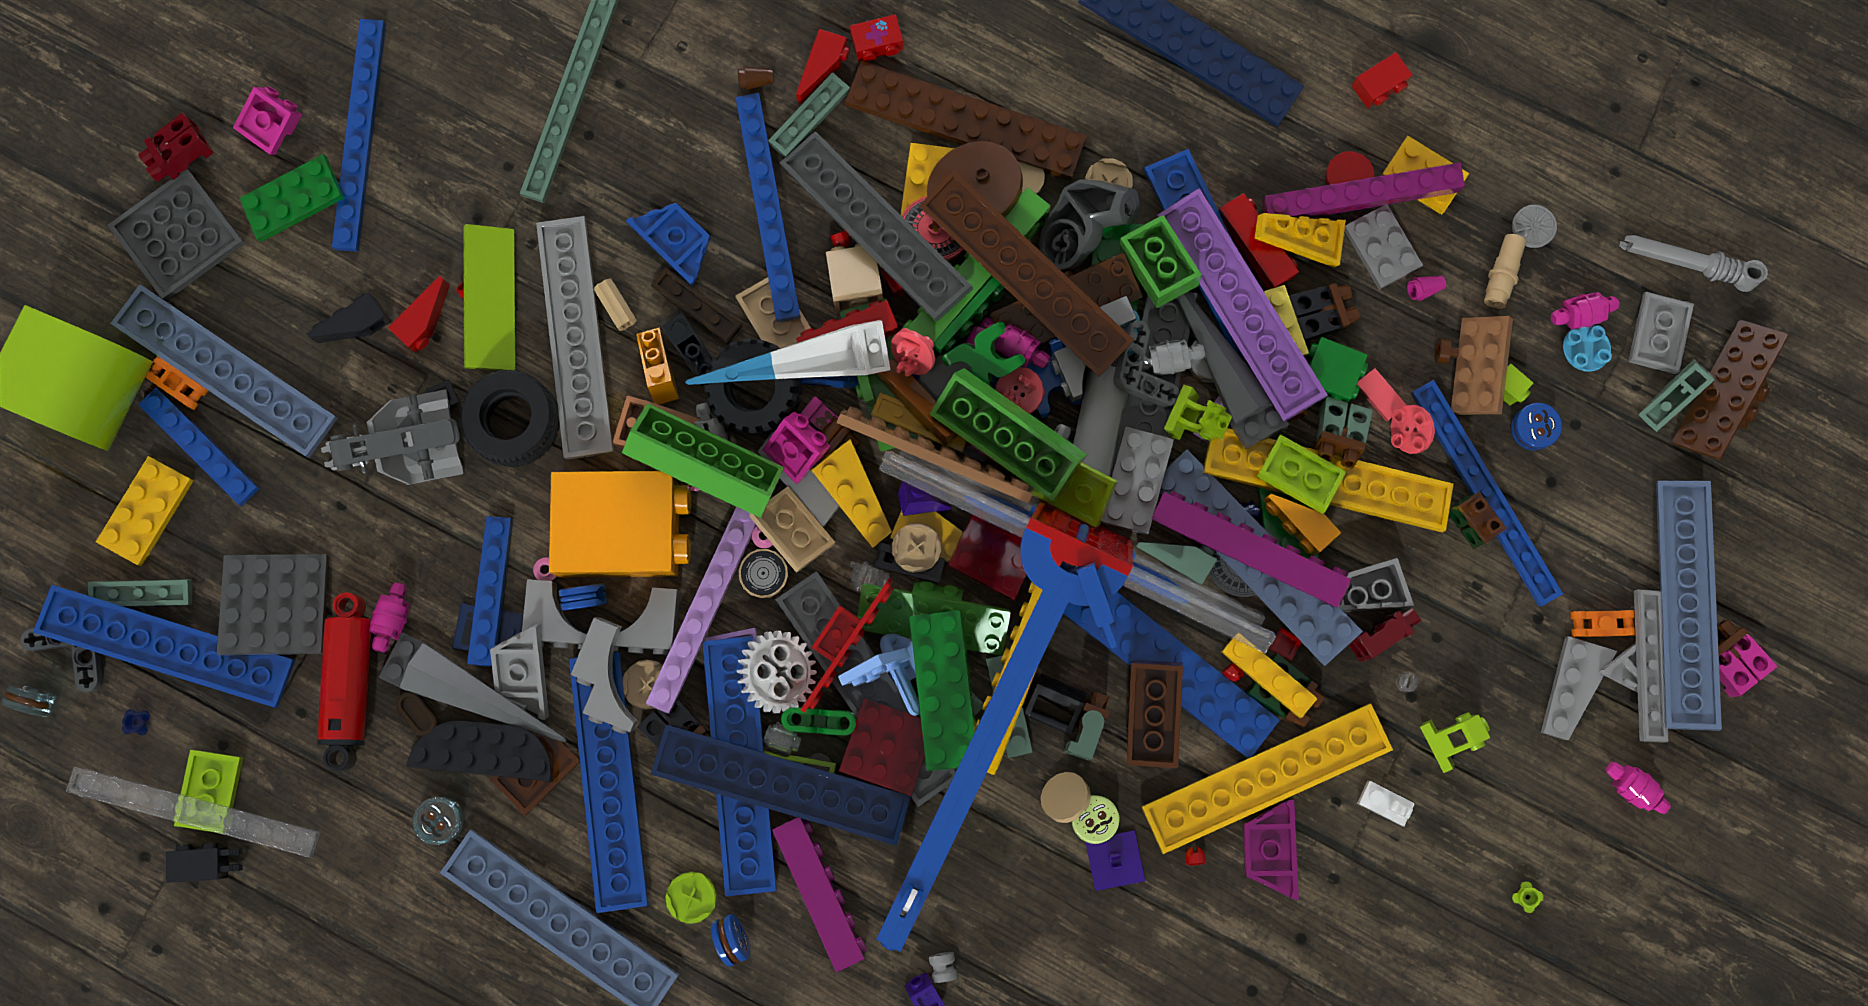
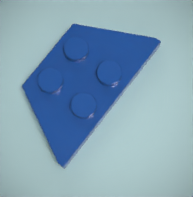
M677 203L667 205L660 210L649 211L646 215L637 218L630 217L626 220L627 224L691 286L695 284L711 237Z

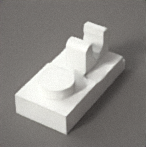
M1367 781L1357 804L1403 827L1407 819L1410 818L1414 806L1413 802L1372 781Z

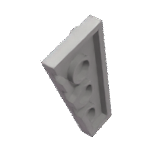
M772 432V433L769 435V437L766 439V441L763 443V445L760 447V449L758 450V453L760 454L761 457H763V458H765V459H768V460L774 462V461L762 450L763 447H764V446L766 445V443L768 442V440H769V439L771 438V436L773 435V432ZM811 469L798 484L784 471L782 472L780 479L793 491L824 528L840 506L813 474Z
M1565 637L1541 733L1562 740H1569L1604 676L1600 673V670L1612 662L1617 651L1573 637Z

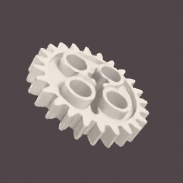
M774 631L773 634L772 632H765L764 637L762 635L756 636V642H748L751 650H742L746 659L738 660L740 664L744 665L743 669L737 670V673L743 674V678L738 680V683H745L746 687L741 692L750 693L747 701L756 700L755 708L763 706L764 712H770L771 710L773 713H780L781 710L784 712L790 707L798 708V701H806L803 694L812 693L808 685L815 684L816 682L810 676L816 674L817 671L811 670L810 666L814 665L816 661H809L808 657L812 652L804 651L807 644H798V636L791 638L790 632H785L783 635L781 631ZM776 648L780 651V658L778 660L774 656ZM759 666H762L764 671L761 678L757 673ZM792 666L796 669L795 678L791 676ZM776 684L780 688L778 696L774 693V686Z

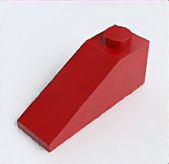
M819 29L796 92L798 103L803 104L832 72L835 74L840 69L842 61H847L850 47L847 46L846 37Z
M441 276L388 327L415 353L418 350L424 349L428 345L429 339L433 336L450 287Z

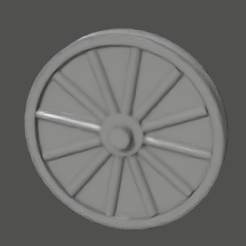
M1528 205L1514 216L1512 230L1513 234L1520 235L1526 239L1525 246L1539 248L1545 246L1554 238L1557 231V222L1554 215L1547 208L1540 205Z

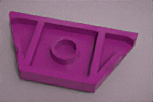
M1287 800L1243 824L1245 876L1294 900H1299L1294 800Z

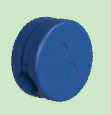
M605 583L560 589L559 596H562L560 600L563 603L560 604L561 610L607 604L606 592L603 591L606 590Z

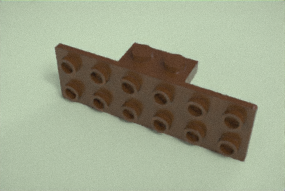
M1124 253L1115 255L1080 272L1075 270L1072 272L1071 270L1062 271L1099 307L1127 296L1129 303L1142 297ZM1018 300L990 313L994 324L1003 321L1006 327L1011 324L1023 331L1026 330L1027 333L1034 336L1041 343L1056 337Z
M1739 320L1710 372L1715 380L1697 395L1672 440L1673 444L1721 460L1738 428L1746 429L1749 422H1754L1758 415L1760 402L1766 401L1770 392L1766 377L1785 345L1788 334Z

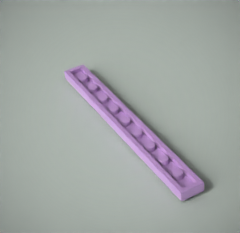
M735 508L646 701L647 705L670 714L749 543L752 532L756 527V524L749 517L750 513L741 508Z

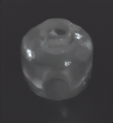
M776 721L773 725L769 724L763 744H766L768 752L787 758L792 751L797 752L802 738L797 736L798 732L786 730L781 721Z

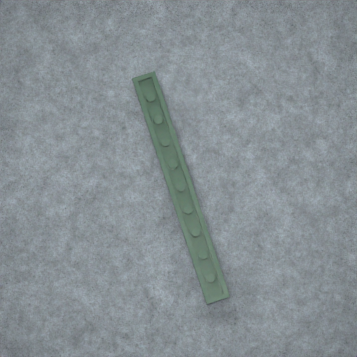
M591 0L521 188L520 194L522 197L542 203L546 201L619 0Z

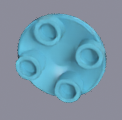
M1599 325L1569 330L1564 338L1563 351L1566 359L1572 366L1581 371H1596L1611 360L1609 339L1605 334L1604 328Z

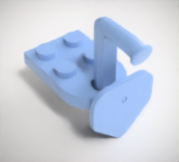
M895 633L884 635L880 640L882 654H878L838 676L842 686L852 683L855 687L864 682H872L881 677L880 674L886 672L897 686L910 714L913 716L920 715L919 699L910 680L916 678L912 640Z

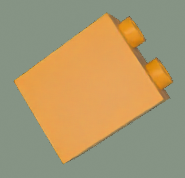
M661 471L551 472L549 573L559 578L678 577V564H689L691 557L690 535L679 534V514H690L691 512L690 485H679L680 480Z

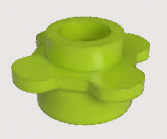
M1522 882L1520 890L1512 895V900L1514 903H1519L1525 912L1532 913L1535 907L1543 900V894L1532 888L1530 882Z

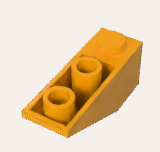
M660 327L636 334L647 387L654 403L659 405L679 399Z
M1270 494L1263 499L1268 512L1273 516H1278L1283 522V528L1290 535L1294 534L1298 538L1300 547L1308 554L1311 553L1314 556L1320 553L1341 534L1325 514L1274 494Z

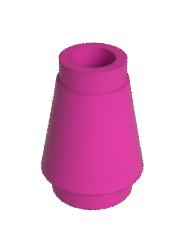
M1442 275L1415 277L1407 284L1409 297L1412 300L1422 301L1446 288V281Z

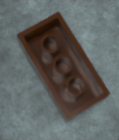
M1132 660L1127 765L1178 768L1183 663Z

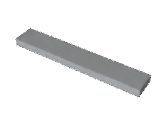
M1638 589L1634 591L1639 740L1665 743L1669 741L1668 729L1665 723L1661 591Z

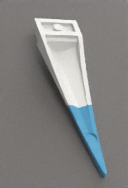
M881 320L853 324L688 379L685 383L691 385L785 378L854 376L890 370L883 323Z

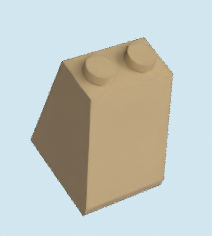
M859 244L847 249L843 246L834 247L831 251L826 252L836 314H840L841 311L883 300L877 262Z

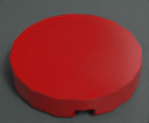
M1354 151L1342 152L1329 162L1326 169L1325 182L1327 185L1372 178L1374 177V168L1364 155Z

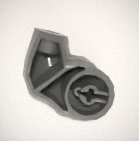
M1080 179L1064 187L1057 205L1045 220L1040 235L1039 251L1061 271L1075 269L1099 245L1102 239L1103 228L1130 225L1135 221L1140 206L1137 191L1113 183L1089 179Z

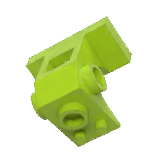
M1183 385L1164 429L1170 437L1178 440L1181 439L1186 429L1198 433L1203 439L1213 441V438L1223 439L1232 416L1225 412L1226 408L1224 406L1213 403L1211 400H1208L1207 407L1197 404L1199 399L1197 392L1193 387Z
M1467 712L1455 718L1456 724L1441 730L1436 729L1432 719L1421 724L1420 728L1443 773L1454 768L1455 764L1451 758L1452 755L1468 748L1471 751H1475L1486 745L1484 741L1490 738L1488 734L1489 726L1483 717L1470 715ZM1462 729L1467 741L1454 747L1448 734Z

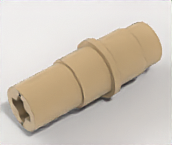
M1517 234L1505 235L1499 256L1496 258L1494 267L1488 275L1490 280L1484 303L1487 306L1496 309L1506 307L1513 286L1517 284L1519 279L1517 274L1521 265L1520 260L1527 242L1524 237Z

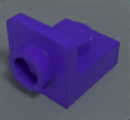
M926 972L913 977L910 982L905 984L907 993L914 1006H945Z

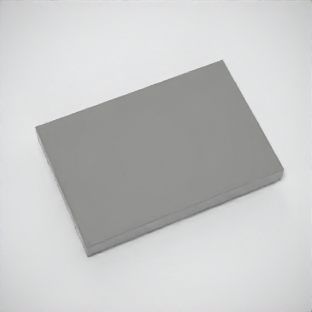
M1650 292L1643 293L1628 362L1678 374L1680 372L1694 304Z

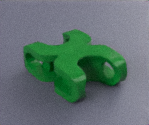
M1003 321L978 333L974 339L975 346L971 343L961 344L941 358L946 366L959 361L967 363L971 367L973 375L988 385L993 381L992 374L996 377H1004L1026 362L1022 354L1006 359L996 353L995 341L1006 331Z
M802 707L788 708L781 717L782 725L786 730L830 735L851 734L855 730L857 717L851 711L819 708L812 710L808 708L804 713L801 711ZM795 713L801 716L799 725H795L792 721V716ZM842 717H847L850 722L847 729L842 728L839 724Z

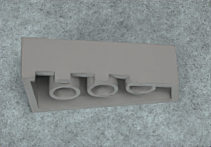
M1398 558L1349 572L1347 577L1352 581L1339 607L1343 612L1407 609L1414 606Z

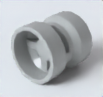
M943 952L929 956L930 965L933 966L934 970L932 973L933 983L958 979L957 970L953 967V962L955 961L954 952Z

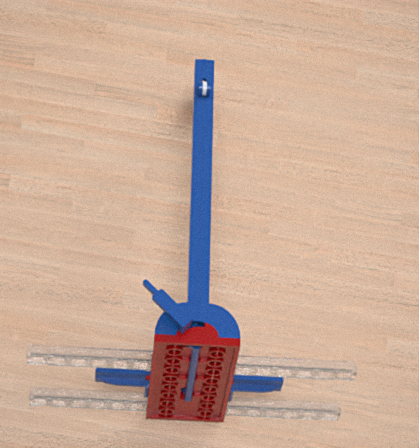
M888 450L885 452L879 468L884 473L890 474V476L893 475V477L899 478V480L905 481V483L907 482L920 490L926 491V493L928 492L941 500L943 499L962 510L964 509L983 520L985 519L1004 530L1006 529L1022 537L1021 561L1029 579L1042 589L1041 595L876 940L881 942L884 948L901 952L1068 602L1075 605L1090 606L1096 626H1103L1111 648H1115L1117 642L1110 626L1114 622V617L1107 599L1113 596L1123 585L1128 589L1130 588L1137 593L1143 594V596L1149 597V599L1155 600V602L1158 601L1161 605L1164 604V606L1170 607V609L1173 608V610L1179 611L1183 615L1185 614L1198 622L1204 623V625L1210 626V628L1213 627L1216 631L1219 630V632L1225 633V635L1231 636L1244 644L1246 643L1250 647L1256 648V650L1259 649L1261 652H1267L1276 636L1274 632L1260 627V624L1262 625L1265 619L1264 613L1242 605L1241 602L1203 584L1200 585L1178 572L1135 553L1133 541L1101 525L1094 527L1044 500H1041L1039 505L1030 502L1026 503L900 450V455Z

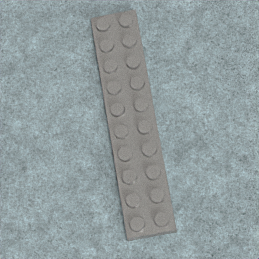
M585 216L538 222L536 225L563 456L565 460L615 453Z

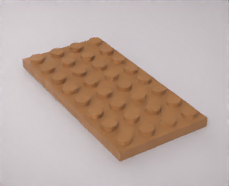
M850 406L848 410L843 409L840 413L837 423L1026 503L1030 502L1033 494L1029 490L1027 483L1009 474V477L1005 476L995 466L987 464L985 468L980 465L977 459L964 454L963 458L957 456L952 448L941 445L940 448L933 446L932 440L918 435L916 439L909 436V431L902 427L895 426L894 429L887 427V421L875 416L872 419H868L862 416L863 411Z

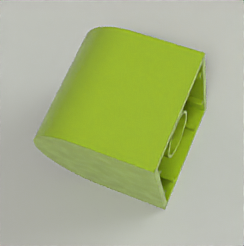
M24 305L0 352V407L85 443L109 451L153 361L100 336Z

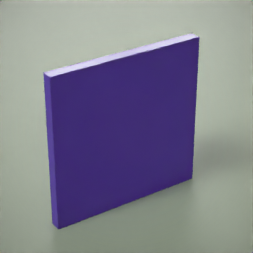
M1135 830L1114 834L1109 840L1099 844L1085 842L1095 891L1145 881Z

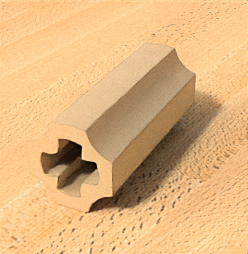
M611 278L604 280L594 287V291L619 331L626 330L637 321Z

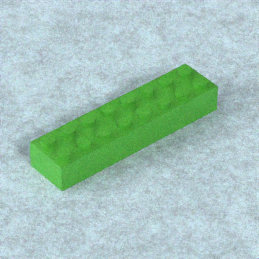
M1027 187L1023 193L1021 192L1014 208L1004 218L1031 241L1044 225L1051 205ZM967 252L964 256L966 260L962 265L959 266L957 264L954 268L972 285L973 290L937 322L920 307L917 311L919 315L915 320H909L903 328L915 331L923 337L927 336L934 343L993 276Z

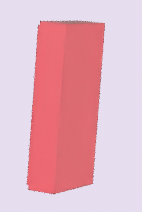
M1376 368L1357 382V385L1360 386L1359 391L1386 422L1392 418V413L1396 409L1406 406V403Z

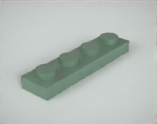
M832 72L768 140L769 145L784 158L788 156L849 93L850 87Z
M192 579L88 582V596L120 606L193 604Z
M1002 656L986 659L991 685L996 672L1001 673L1004 664L1001 663ZM1021 708L1006 747L1008 758L1033 753L1023 708Z

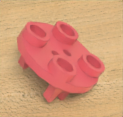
M902 328L892 338L891 342L892 354L899 363L897 373L905 370V376H910L911 374L922 375L931 370L935 363L933 341L927 336L923 337L915 331Z
M1017 368L1010 374L1000 377L996 385V391L1029 414L1038 409L1045 396L1042 380L1038 374L1029 368Z
M1406 405L1392 413L1390 426L1391 443L1395 448H1400L1409 454L1421 453L1429 448L1435 434L1434 422L1430 413L1418 405Z

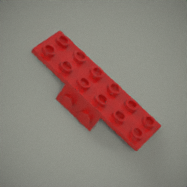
M888 578L861 619L841 605L838 607L811 647L832 661V663L802 706L801 711L805 713L808 707L812 710L823 695L820 689L822 686L828 688L837 674V671L834 670L836 665L843 666L851 653V650L848 649L851 644L856 646L866 631L862 628L865 622L869 625L872 623L880 610L876 606L880 601L885 603L894 589L890 586L893 581L892 579Z

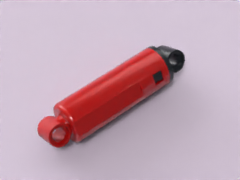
M347 592L337 595L333 601V610L337 617L326 618L324 623L317 745H329V748L324 752L323 762L327 768L334 771H346L355 765L357 755L353 746H364L366 734L372 633L369 631L371 620L361 618L366 610V603L363 598ZM352 600L354 604L351 611L347 612L345 608L348 601ZM341 751L344 754V761L339 765L336 761V756Z

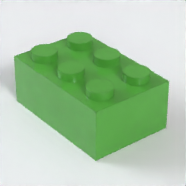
M1164 215L1120 238L1119 249L1121 253L1125 254L1131 269L1156 308L1199 286L1202 274Z

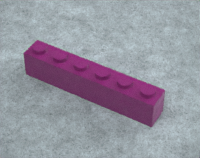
M797 817L772 829L835 972L865 958L864 952L867 951L866 945L861 936L857 938L853 928L856 927V923L851 913L846 914L842 906L846 903L841 890H835L832 884L835 877L830 866L825 867L821 857L824 856L819 842L815 844L810 834L814 833L809 820Z

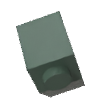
M1694 359L1638 415L1657 432L1715 379Z
M1139 540L1136 546L1200 585L1203 584L1217 561V557L1213 555L1215 551L1203 544L1199 547L1196 544Z

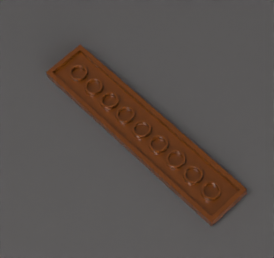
M861 61L845 101V106L962 145L977 141L999 144L1008 149L1018 162L1043 169L1046 173L1070 181L1072 180L1087 136Z
M954 169L919 205L927 215L1098 377L1134 342L1131 336Z

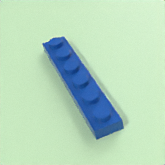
M156 387L138 404L238 505L243 506L260 489L161 389Z
M486 516L467 661L469 665L492 666L490 649L498 645L513 519Z

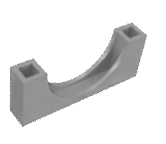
M527 579L522 631L535 624H540L542 647H544V642L554 643L553 647L568 648L569 644H578V649H581L587 634L575 628L565 617L558 600L557 583ZM652 588L647 607L634 624L619 633L614 652H618V648L623 647L628 648L630 653H643V649H653V654L668 655V651H670L677 636L680 591L677 589Z

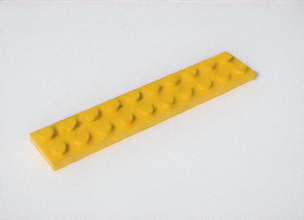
M1227 428L1223 439L1213 438V441H1209L1203 473L1286 494L1257 477L1276 440L1267 438L1245 449L1233 429ZM1304 447L1305 449L1318 455V450ZM1334 455L1332 461H1329L1346 471L1329 505L1442 533L1446 531L1453 483L1359 460L1354 468L1350 469L1341 465L1342 457Z
M1367 704L1145 804L1141 808L1162 854H1165L1386 754L1393 749L1372 704Z

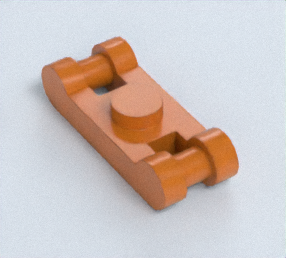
M156 356L153 360L154 365L148 371L145 378L189 408L195 410L199 405L197 403L202 395L205 396L209 390L159 356ZM163 369H165L166 371L160 378L159 374L162 372ZM188 387H191L194 390L187 397L184 393Z
M1635 610L1570 612V620H1573L1574 629H1571L1572 637L1636 636L1634 628ZM1617 619H1623L1624 628H1617ZM1584 620H1588L1589 629H1584Z

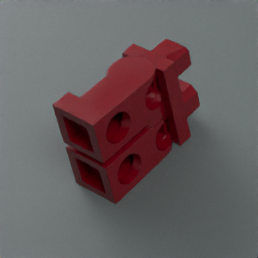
M182 112L156 132L153 138L150 136L146 138L144 143L147 148L139 153L138 156L148 167L146 168L148 174L159 182L167 175L175 180L179 177L178 173L185 171L188 165L201 155L208 158L214 152L198 125Z
M1411 608L1408 611H1398L1387 615L1381 619L1382 623L1373 627L1370 634L1364 632L1354 639L1348 646L1359 662L1373 659L1402 638L1413 634L1414 630L1412 627L1421 621L1415 610Z

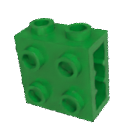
M1323 337L1316 343L1312 342L1308 350L1309 354L1307 355L1310 357L1308 364L1326 391L1327 397L1347 403L1351 399L1354 400L1360 389V386L1357 385L1358 379L1364 376L1368 367V363H1365L1367 354Z

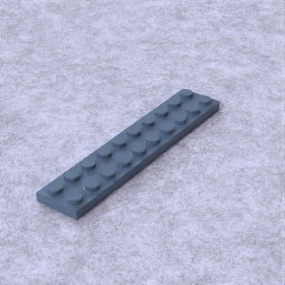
M142 285L137 287L110 323L308 458H310L338 419V417Z
M1188 450L1182 453L1166 469L1160 489L1162 495L1164 492L1171 495L1172 491H1175L1185 496L1184 501L1191 505H1194L1196 501L1207 506V512L1215 516L1219 512L1232 518L1230 523L1238 527L1240 523L1254 528L1253 534L1263 537L1264 534L1269 535L1211 474L1203 473L1204 466ZM1217 552L1324 666L1363 632L1340 607L1336 608Z
M1657 481L1659 579L1662 597L1666 728L1720 731L1722 730L1711 481Z
M473 829L469 830L440 872L628 1006H659L680 975Z

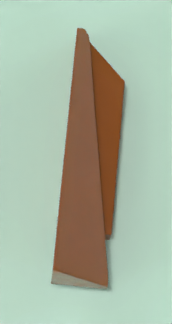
M889 359L890 370L874 374L927 431L930 430L946 446L958 434L930 415L936 401L912 375L905 376V370L897 373L899 363L894 359Z

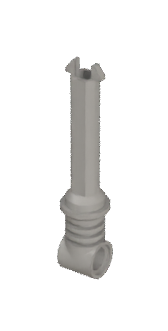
M1636 235L1625 236L1624 241L1629 243L1620 241L1619 244L1623 250L1627 249L1628 252L1701 271L1709 281L1721 280L1733 283L1738 290L1743 292L1753 290L1768 275V270L1762 262L1758 260L1744 262L1728 258L1720 251L1716 254L1705 255Z

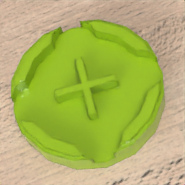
M694 871L682 873L673 879L668 887L665 897L667 908L671 915L681 922L688 924L701 922L710 916L716 907V887L711 879L703 873Z

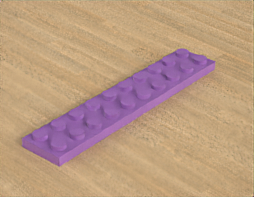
M1200 188L1159 213L1158 217L1165 216L1202 274L1200 279L1202 289L1283 421H1287L1327 397L1326 391Z

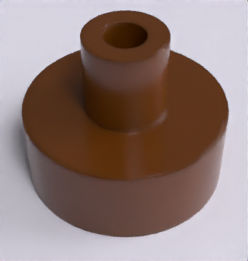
M1438 339L1434 356L1436 363L1447 364L1450 357H1458L1459 348L1451 347L1450 339Z

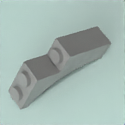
M1127 296L1100 307L1122 329L1136 320ZM1068 347L1054 352L1051 365L1055 374H1060L1063 383L1060 385L1065 397L1070 396L1071 401L1074 402L1081 399L1083 394L1082 382L1086 364Z
M596 617L593 618L571 675L577 677L576 682L585 686H591V683L594 684L583 711L584 714L589 715L588 720L597 724L606 722L612 725L611 729L626 734L627 731L631 732L635 729L638 720L629 712L620 699L613 677V653L622 626Z

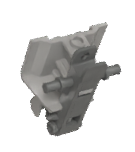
M447 390L389 400L367 421L369 431L367 435H359L358 426L353 425L354 436L346 437V434L331 436V441L326 442L327 446L321 448L322 453L330 452L332 455L331 461L324 462L325 467L344 471L361 465L362 473L366 474V464L369 463V460L375 459L377 472L407 485L464 474L461 456H459L457 443L460 441L457 422L451 419Z

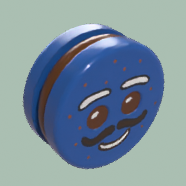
M1532 403L1525 406L1514 415L1511 421V434L1518 445L1527 450L1536 451L1552 445L1559 438L1562 431V421L1559 414L1553 407L1544 403Z
M730 914L721 920L718 919L712 922L711 936L722 962L726 966L731 967L739 962L748 960L750 958V945L739 919L735 915Z

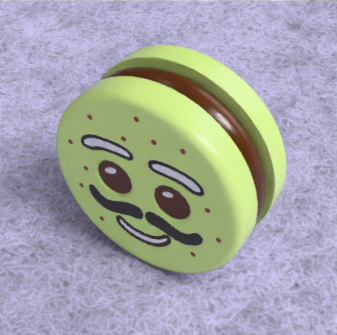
M1092 795L1086 811L1083 810L1078 819L1072 821V827L1076 835L1083 841L1091 844L1103 843L1116 833L1119 826V813L1116 806L1109 799L1099 795Z

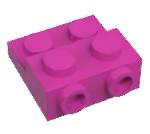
M265 86V88L253 87L233 129L268 154L276 155L285 136L292 135L302 114L297 111L298 106L295 103L278 98L279 92L269 86Z
M794 412L783 419L762 450L776 464L785 467L783 471L798 484L804 479L812 466L820 461L830 445L826 442V437L823 433L814 431L808 425L809 420L806 416Z

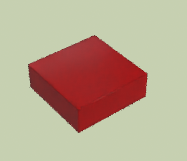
M1281 627L1268 650L1275 654L1278 653L1285 660L1291 662L1302 642L1294 634Z

